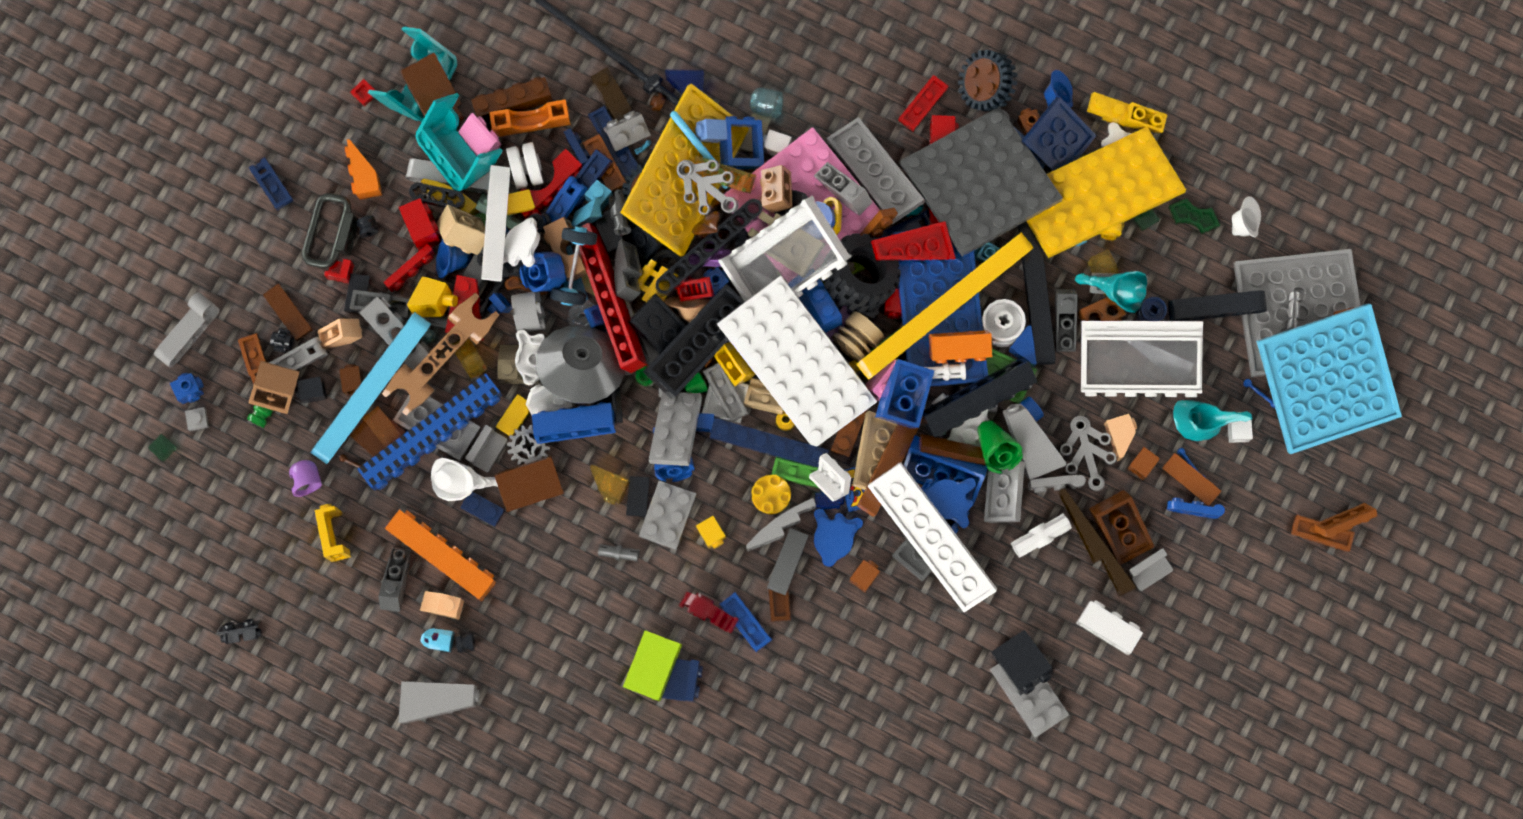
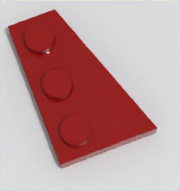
M457 275L453 295L458 297V306L474 293L479 295L478 279ZM479 297L472 307V314L475 318L482 320ZM450 307L449 315L456 309V307ZM449 319L447 320L445 333H448L455 326Z

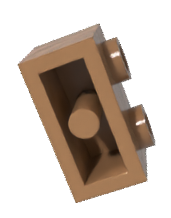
M783 165L761 170L760 185L762 187V196L760 197L762 207L771 213L792 208L791 171Z

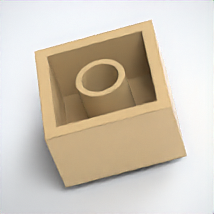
M447 204L436 223L443 242L450 247H459L467 254L473 253L478 255L484 246L485 226L482 219Z

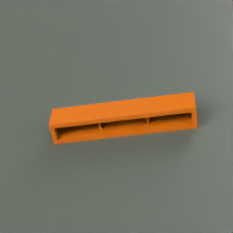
M399 509L385 529L482 602L496 584L493 580L494 575L486 569L482 572L477 568L479 564L470 557L466 560L461 556L463 552L454 545L450 548L445 544L447 540L440 534L434 536L430 533L431 528L424 522L418 524L414 521L416 517L408 510L404 513Z

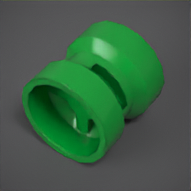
M254 405V413L249 414L247 420L265 428L267 424L265 419L272 415L273 410Z

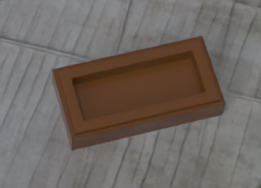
M768 589L771 622L791 620L789 589L786 595Z

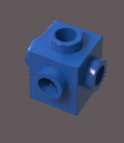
M718 267L714 270L711 268L703 274L704 277L710 276L714 295L724 285L727 284L730 287L729 277L724 270L721 271Z
M184 373L177 380L170 383L177 400L182 404L195 402L204 394L202 380L199 376L196 377L192 373Z

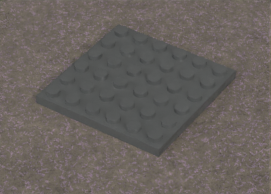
M1000 106L998 109L988 112L900 161V165L924 198V201L938 222H946L950 240L962 257L1060 203L1063 199L1029 148L1021 142L1022 138Z

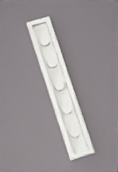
M490 166L482 280L500 282L502 280L510 167Z

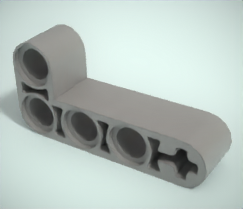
M200 292L195 293L190 298L187 305L191 309L155 350L154 356L170 368L176 365L219 313V308Z

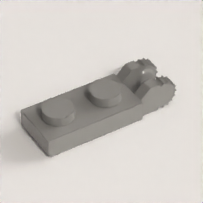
M1079 474V476L1068 475L1032 479L1028 483L1029 490H1034L1035 493L1046 492V488H1054V491H1060L1063 488L1066 489V486L1072 489H1079L1085 485L1086 477Z

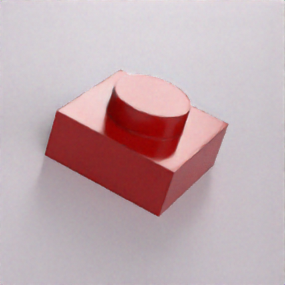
M363 79L350 93L365 107L374 98L368 91L375 89Z

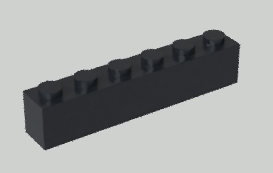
M1020 358L924 409L922 421L930 435L934 438L941 437L949 429L960 427L964 424V421L980 416L981 412L987 409L997 407L998 403L1003 400L1014 398L1016 393L1029 390L1038 381L1029 361Z

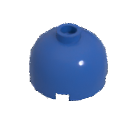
M692 457L690 458L689 466L654 464L655 476L666 482V479L673 478L672 482L685 480L692 475V470H694Z

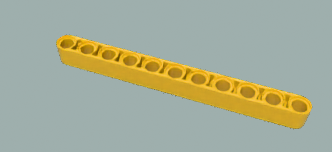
M1021 232L856 364L868 380L871 379L1034 247Z

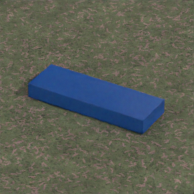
M736 592L719 604L727 614L739 619L736 627L755 652L772 641Z

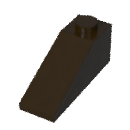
M608 67L591 76L593 86L612 117L617 120L625 118L624 115L631 112L632 109Z

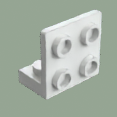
M540 384L530 389L531 392H529L526 406L531 415L537 414L540 411L551 412L557 411L560 408L569 409L572 407L571 402L554 396Z

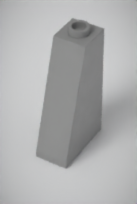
M1012 404L1003 411L1011 436L1022 446L1023 458L1021 462H1025L1024 474L1029 480L1066 466L1065 460L1022 404Z
M402 682L399 723H411L475 707L476 702H479L480 690H477L476 685Z

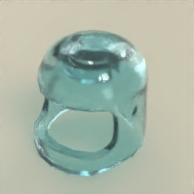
M768 88L755 89L750 98L751 111L754 114L770 118H778L780 116L783 106L782 92ZM776 98H777V105H776V109H775V112H774L775 101H776Z

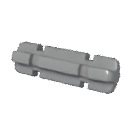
M1293 291L1289 294V301L1291 302L1288 307L1289 320L1287 321V329L1299 327V321L1297 320L1300 316V292Z

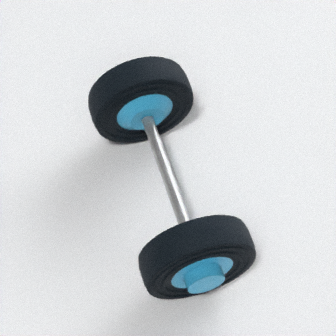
M579 226L563 228L562 239L571 241L576 244L568 287L552 288L551 299L567 306L585 304L586 294L572 288L579 247L585 244L596 245L598 237L596 233L587 231V228Z

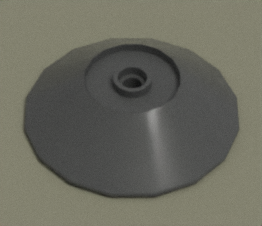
M570 325L553 331L541 342L535 355L536 373L542 385L554 396L571 403H593L607 398L620 386L625 375V370L620 368L609 335L599 329H591L590 326Z

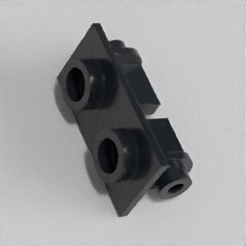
M247 619L239 624H234V622L223 624L217 632L218 634H223L220 635L221 643L240 642V634L243 635L244 641L258 639V637L262 636L261 628L257 629L261 620Z

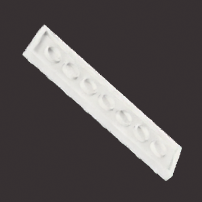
M901 462L868 485V488L963 612L997 591L996 586Z

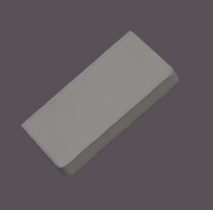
M485 425L465 459L488 473L508 439L495 432L493 428Z
M1163 548L1127 571L1139 591H1143L1173 571V568L1165 558L1167 553Z

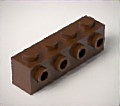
M535 77L530 82L516 83L507 89L499 88L491 94H480L471 100L476 117L480 116L485 123L491 121L489 112L504 109L525 111L544 105L547 102H553L545 77Z

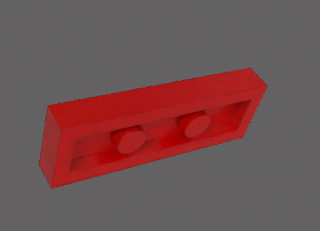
M933 75L898 118V121L914 132L949 86Z
M428 244L425 245L383 283L391 292L399 290L404 285L405 280L409 277H414L419 272L420 267L424 264H429L434 259L435 252Z

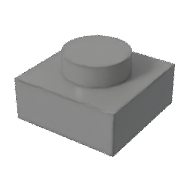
M205 407L185 411L189 431L209 428Z

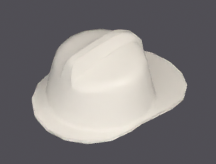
M1246 197L1241 209L1232 215V234L1234 236L1240 235L1245 237L1251 235L1254 238L1258 236L1261 212L1258 203L1253 197Z

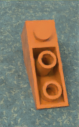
M347 139L348 146L345 147V153L351 162L348 165L350 176H353L354 183H351L353 194H356L359 200L382 196L378 174L351 140Z

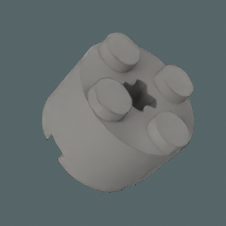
M527 292L511 296L517 331L525 330L526 332L546 329L544 320L545 310L544 306L540 304V292Z

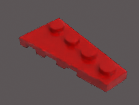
M945 221L871 241L876 260L956 259Z

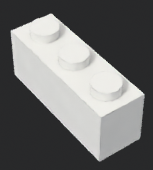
M1096 600L1094 602L1090 601L1076 624L1125 654H1131L1143 634L1139 630L1140 627L1132 622L1126 623L1122 620L1123 617L1114 611L1108 612L1104 609L1105 606Z

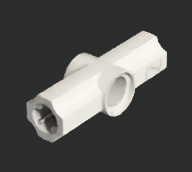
M1061 514L1045 524L1042 523L1034 527L1026 535L1011 542V545L1016 555L1020 558L1036 548L1040 549L1054 541V538L1068 532L1072 527L1067 517Z

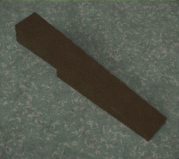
M1061 489L1058 495L1093 564L1102 562L1119 597L1133 591L1136 588L1066 489Z

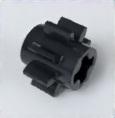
M279 328L278 332L274 331L272 333L270 345L274 346V350L286 353V349H292L294 335H290L291 331Z

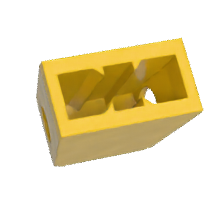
M421 277L407 306L412 314L416 312L421 317H441L448 306H457L458 297L452 294L448 284L431 278Z

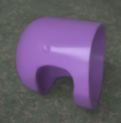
M302 460L290 467L289 475L290 478L294 479V486L291 489L293 496H306L322 486L320 475L314 462ZM309 484L306 490H298L300 487Z

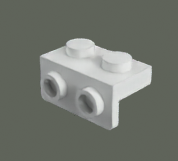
M827 453L821 455L818 470L811 473L809 478L832 501H836L849 494L851 477Z

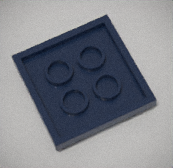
M1056 97L1021 142L1052 172L1079 159L1094 140L1096 134L1060 97Z

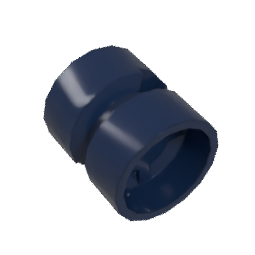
M1158 297L1146 299L1138 310V321H1162L1166 316L1167 306Z

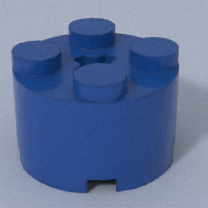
M534 252V265L526 267L523 264L520 267L521 281L532 292L551 291L552 288H559L565 283L567 278L561 255L558 253Z

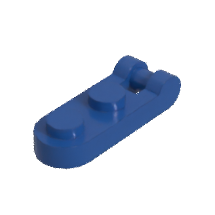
M573 176L566 180L545 212L550 215L552 222L562 217L567 219L580 197L587 191V187L579 184L578 180ZM571 188L575 190L573 194L569 192Z
M1172 498V501L1167 503L1168 511L1212 519L1219 518L1225 512V508L1220 504L1209 507L1204 506V503L1199 501L1186 503L1181 498Z

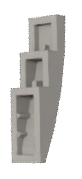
M814 499L807 500L775 518L746 545L747 551L749 552L784 538L783 529L800 523V514L816 508Z

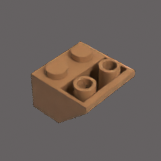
M260 361L248 403L288 414L300 371Z

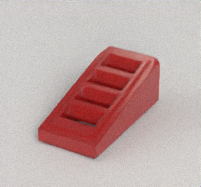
M710 276L687 279L677 288L680 302L714 296Z

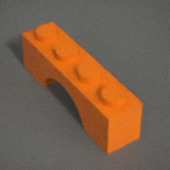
M566 100L547 102L541 108L530 111L504 109L489 112L492 130L498 137L571 125Z

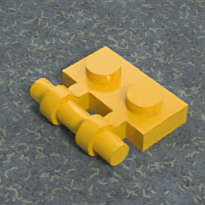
M650 259L647 265H644L642 275L638 279L640 290L645 292L642 300L647 302L656 293L664 302L667 296H661L657 293L656 281L668 269L662 266L656 272L653 269L657 262ZM649 276L654 277L649 287L644 285ZM665 281L661 282L659 288L666 291L670 288V284Z

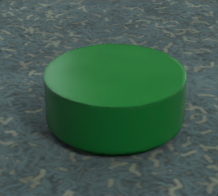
M647 366L636 371V380L642 386H649L653 383L643 373Z

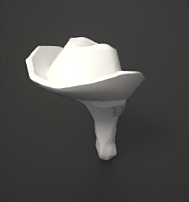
M439 458L435 460L432 466V488L439 498L447 501L462 500L471 495L475 489L491 486L498 487L495 477H483L477 474L471 467L458 461Z

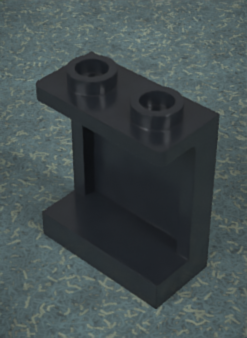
M1025 630L991 651L992 658L1006 673L1020 696L1031 693L1036 685L1046 683L1052 678V666Z

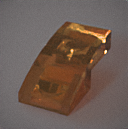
M379 406L363 417V420L385 448L402 436Z

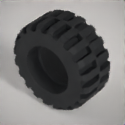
M859 233L852 234L851 236L847 235L840 241L848 254L852 256L846 262H856L867 268L873 277L874 284L858 280L850 271L848 264L840 270L833 269L831 271L833 274L823 280L826 282L824 286L827 291H830V296L833 300H838L839 305H845L849 310L854 311L857 309V312H865L866 310L870 312L881 307L898 287L901 271L898 269L900 266L898 260H876L871 241L878 238H871L868 234H862V236ZM832 249L825 257L822 267L837 257Z

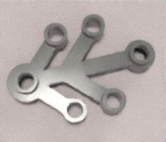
M682 160L677 166V174L684 181L685 202L692 204L697 200V195L692 190L693 180L697 183L700 203L698 211L700 214L708 215L712 211L711 206L708 204L707 192L721 202L723 211L727 213L737 211L739 207L738 201L733 197L725 196L712 185L721 182L732 183L735 179L732 172L725 171L723 174L701 177L696 172L705 170L716 172L720 168L719 162L717 160H709L706 163L694 164L690 160ZM715 162L716 167L711 169V163ZM688 166L690 170L688 173H685V167ZM727 174L731 176L729 181L725 179ZM689 194L693 195V199L691 201L688 200ZM730 202L734 203V207L732 209L729 208ZM704 206L708 208L706 213L702 210Z
M1077 416L1071 421L1072 433L1060 448L1064 456L1071 455L1072 447L1078 437H1080L1081 446L1073 460L1066 465V472L1069 475L1076 474L1078 466L1085 455L1091 476L1088 481L1089 487L1093 491H1100L1104 488L1105 481L1102 476L1098 475L1093 454L1104 459L1107 464H1114L1117 458L1115 453L1106 452L1090 443L1087 434L1098 439L1102 445L1110 444L1111 437L1108 433H1101L1090 427V422L1086 417ZM1079 422L1084 423L1082 429L1077 428ZM1108 436L1109 440L1104 443L1101 441V438ZM1065 446L1070 447L1069 453L1063 452ZM1113 455L1114 460L1111 462L1107 461V456ZM1073 465L1076 469L1074 472H1069L1068 467ZM1094 479L1100 480V484L1098 486L1093 485Z

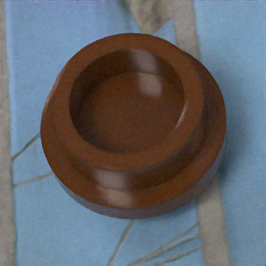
M661 93L653 95L649 103L652 106V111L656 110L659 112L662 109L666 98Z

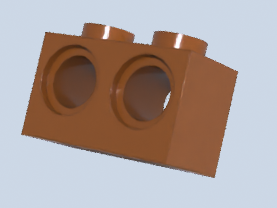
M1107 297L1080 309L1078 315L1081 321H1090V316L1097 317L1099 321H1123L1122 319H1124L1126 313L1124 309ZM1113 308L1116 311V315H1109L1107 309Z

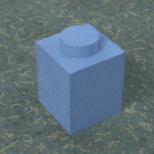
M704 119L696 122L695 133L697 138L701 142L712 143L727 140L726 120Z

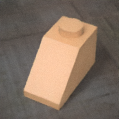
M339 318L318 330V336L322 342V348L328 349L351 344L361 339L362 329L359 319Z
M1130 414L1107 420L1104 424L1106 432L1111 437L1110 443L1117 461L1124 457L1136 433L1137 425L1135 419L1130 417Z
M425 591L420 611L459 620L464 600L442 593Z

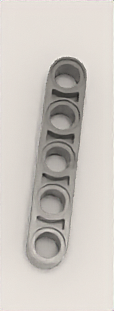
M409 159L406 173L407 180L421 183L422 179H428L450 186L432 161ZM490 171L464 191L483 192L488 195Z

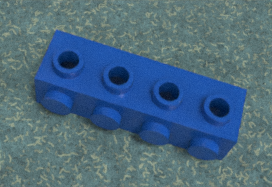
M602 402L593 406L581 405L572 409L560 408L557 411H540L537 414H532L533 434L537 444L616 433L614 411L611 403Z

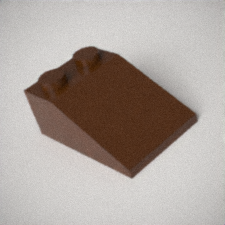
M1125 490L1089 508L1097 527L1120 565L1155 547L1132 497Z

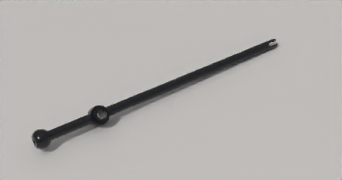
M534 0L645 83L642 88L647 94L651 95L657 91L677 106L680 99L661 86L663 79L659 74L646 75L547 0Z

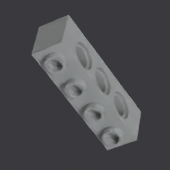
M376 297L359 313L384 341L390 345L395 339L391 335L392 329L395 327L402 329L404 326L402 322L404 320L397 312L393 314L388 309L391 305L383 297L381 299ZM383 312L387 313L388 321L384 324L379 323L378 315ZM423 341L421 343L418 342L415 350L407 356L404 363L414 370L429 354V347Z

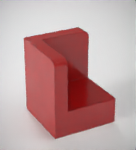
M343 259V262L337 261L329 268V271L324 272V276L329 280L349 283L351 273L353 274L355 265L351 260Z

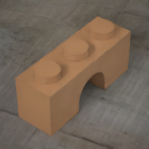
M562 217L543 227L545 231L544 238L550 244L551 252L561 255L567 277L566 281H569L574 254H567L566 248L570 241L562 239L563 228H573L570 220ZM578 253L573 281L587 275L580 253Z

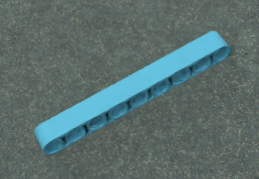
M416 312L412 314L310 452L326 464L331 460L425 334L431 323Z

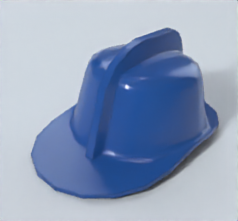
M1054 70L1051 75V84L1044 92L1047 106L1049 107L1056 97H1060L1071 108L1073 106L1071 83L1063 72Z

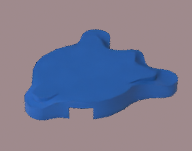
M967 478L961 482L942 479L927 489H923V492L944 519L953 520L961 528H966L969 525L966 513L972 507L973 502L966 498V494L976 486L973 478Z
M817 509L814 511V517L817 522L814 546L822 557L823 564L831 567L836 561L851 551L854 534L862 528L863 521L860 518L848 520L841 513H837L835 518L830 520L823 509Z

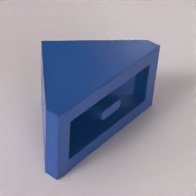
M1027 326L1010 347L1009 352L1018 359L1024 358L1029 361L1031 367L1035 368L1037 363L1032 327Z

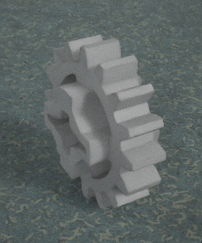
M523 425L522 431L519 432L515 429L516 435L509 436L512 442H508L507 446L512 447V449L508 450V454H514L511 460H518V466L522 463L527 464L542 457H548L545 451H550V447L546 446L548 443L537 444L536 440L529 437V434L534 435L532 425L529 426V429H525ZM522 436L521 443L516 445L517 440ZM526 439H528L530 445H534L531 447V455L527 448H524L526 447ZM542 447L540 454L535 457L537 449ZM523 453L528 456V459H523L518 454Z

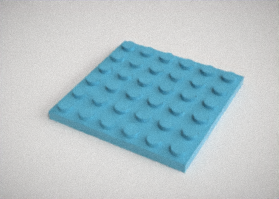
M1368 303L1256 341L1289 454L1402 417L1371 304Z

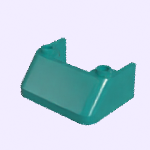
M402 27L401 30L414 39L411 46L413 58L418 61L434 52L450 80L457 67L456 56L422 29ZM407 84L402 93L397 90H389L387 93L375 90L368 91L371 96L386 107L413 120L423 121L424 116Z
M455 93L433 101L416 132V140L449 185L456 191H462L490 171V166L495 165L502 153V149L499 148L488 153H481L478 156L474 154L456 130L459 124V116L453 110V106L459 94Z

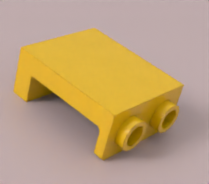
M332 504L320 506V509L315 510L324 557L331 562L351 558L350 550L344 545L337 546L332 525V518L342 516V511L332 506Z

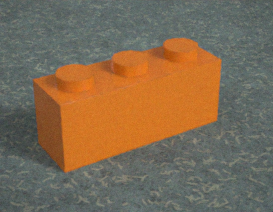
M988 330L929 334L930 358L935 363H947V360L955 359V362H966L969 358H974L975 361H985L986 357H992V334Z

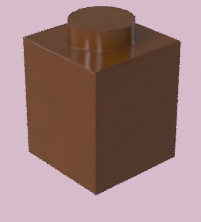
M356 364L346 365L344 369H339L342 391L346 396L353 395L364 380L363 371Z

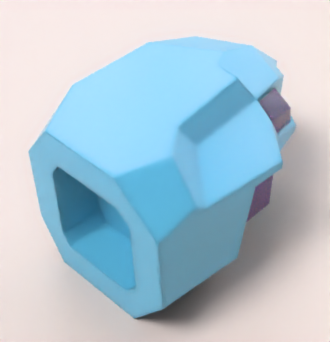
M435 628L428 629L422 634L421 642L429 649L451 652L455 632Z

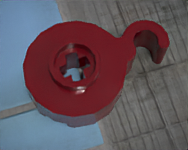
M690 592L684 594L679 604L680 608L683 609L686 606L688 607V613L703 621L709 618L711 619L710 624L732 634L739 621L738 618L730 616L713 605L714 601L702 594L696 593L694 595Z

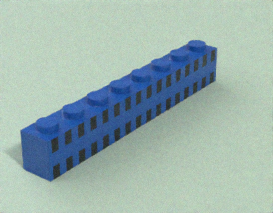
M485 373L357 470L374 491L383 489L388 485L390 479L402 475L404 469L409 465L417 464L422 455L433 452L438 443L449 440L454 431L465 428L469 420L473 417L478 418L481 416L485 408L489 405L494 406L503 395Z

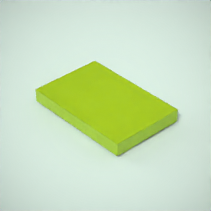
M645 630L623 687L661 701L682 644Z

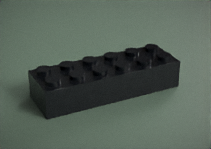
M727 284L724 285L646 367L643 373L670 399L676 397L729 340L717 323L745 303V301Z

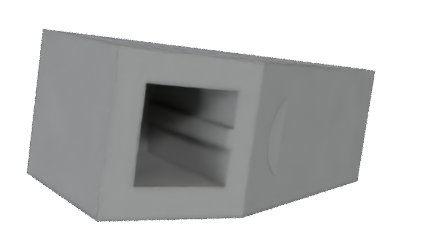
M828 162L814 175L846 207L859 216L873 203L863 187Z

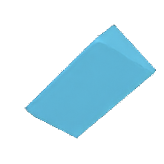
M595 198L575 211L571 223L573 228L575 226L581 227L587 223L591 224L602 217L599 199Z

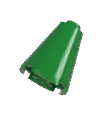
M991 420L984 421L978 426L977 433L987 468L994 473H1003L1002 470L1008 469L1010 471L1015 468L1023 458L1020 443Z

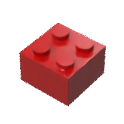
M419 198L398 207L411 238L419 251L427 244L433 247L441 243L439 239L441 236L435 220H432L434 216L427 203L423 204Z

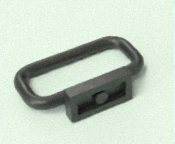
M326 193L317 199L302 249V258L307 265L318 268H330L337 262L340 253L345 256L351 255L358 229L356 224L358 218L351 214L352 205L347 197ZM326 201L340 202L344 205L331 256L326 261L312 259L310 257V250L323 204Z

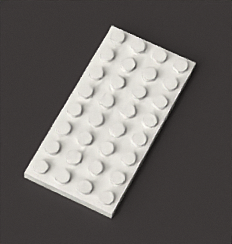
M781 275L717 323L810 445L817 447L877 402Z

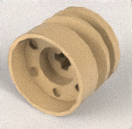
M853 311L845 320L849 330L839 327V333L835 332L831 337L845 355L857 362L861 361L865 355L867 356L871 353L867 345L876 348L884 339L883 333L869 319L856 311Z

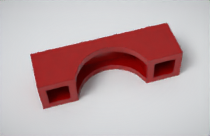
M567 149L552 161L554 166L552 182L542 190H530L535 208L534 210L519 213L525 220L534 213H540V210L545 206H550L566 180L570 176L576 177L583 168L582 164Z

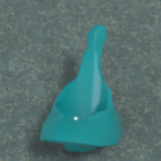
M1139 271L1114 274L1109 277L1088 276L1081 273L1076 275L1075 282L1080 285L1087 284L1098 287L1105 292L1110 300L1127 312H1137L1146 296L1147 277L1145 273Z
M1195 400L1177 401L1173 411L1177 430L1184 438L1193 441L1209 440L1220 433L1222 426L1229 423L1252 420V414L1248 411L1240 413L1221 411L1214 405Z

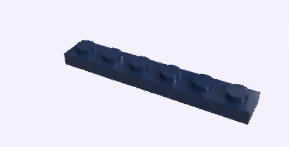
M717 418L714 419L709 437L714 440L814 467H819L821 455L829 453V450Z

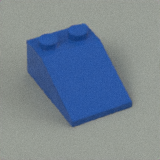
M897 359L881 395L875 417L908 428H919L935 370Z

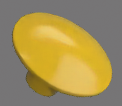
M765 475L755 482L751 492L752 501L761 512L777 514L788 506L791 499V490L788 483L782 477Z

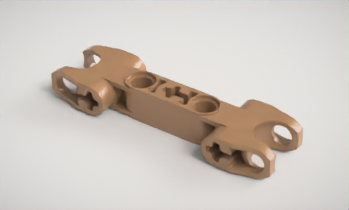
M476 293L459 304L448 316L447 319L455 326L414 370L407 364H404L394 374L390 383L382 394L386 398L397 389H405L409 393L410 401L403 410L406 416L423 404L435 391L427 382L469 338L477 345L488 334L493 323L498 318L499 314L496 311L486 319L479 320L474 317L472 307L479 298V295ZM452 334H457L460 337V342L457 345L449 343V337ZM446 342V344L450 348H452L453 351L450 352L449 349H447V351L444 353L446 357L444 359H437L436 357L438 354L436 353V351L438 349L442 351L445 348V346L442 344ZM426 363H430L433 366V371L430 374L422 372V366Z

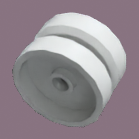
M533 142L523 144L524 157H521L520 151L516 146L506 148L517 190L527 187L526 175L528 174L533 185L544 183L538 153L536 154Z
M1006 299L996 300L989 304L982 316L983 331L988 330L992 334V345L997 347L1012 345L1023 332L1026 323L1025 313L1022 308L1014 301Z

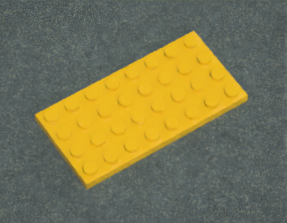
M693 84L687 85L674 110L695 135L696 122L704 119L725 120V117L733 116ZM670 117L620 213L681 257L685 255L694 237L692 233L693 227L705 215L700 214L698 211L700 205L697 183L693 180L692 190L696 193L697 200L692 204L685 202L684 181L677 174V166L682 160H690L694 164L706 163L707 161ZM731 126L733 158H735L749 131L748 127ZM701 142L721 166L720 142ZM687 166L685 167V173H688L690 169ZM709 170L696 172L701 177L717 175L716 172ZM719 183L712 184L715 188L719 189ZM707 192V200L710 205L714 197ZM689 194L688 200L691 201L693 199V195ZM704 206L702 209L704 213L708 210L707 206Z
M1145 127L1048 173L1047 176L1063 199L1060 203L1027 220V223L1046 255L1050 258L1113 226L1121 224L1185 193L1186 188L1148 127Z

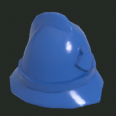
M442 239L436 257L438 278H444L447 274L468 266L472 259V253L467 254L456 246L450 247Z

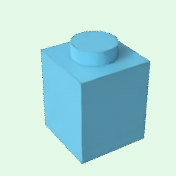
M598 180L585 193L588 203L595 198L599 199L601 212L609 204V197L613 196L612 191Z

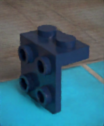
M677 659L662 698L694 703L695 698H699L700 686H697V680L702 677L703 671L700 661Z

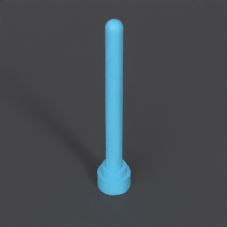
M672 111L670 114L671 118L707 162L715 160L676 111ZM715 162L711 163L712 169L716 167ZM720 166L716 174H723L725 171ZM727 174L725 177L726 181H729L731 178L730 174ZM734 179V181L730 184L721 182L719 184L724 189H727L736 181V179Z

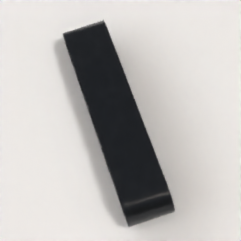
M1263 290L1184 298L1167 302L1169 321H1194L1258 314L1267 311L1266 294Z

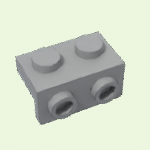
M631 111L624 115L625 118L611 120L603 128L608 134L615 151L650 136L642 114Z

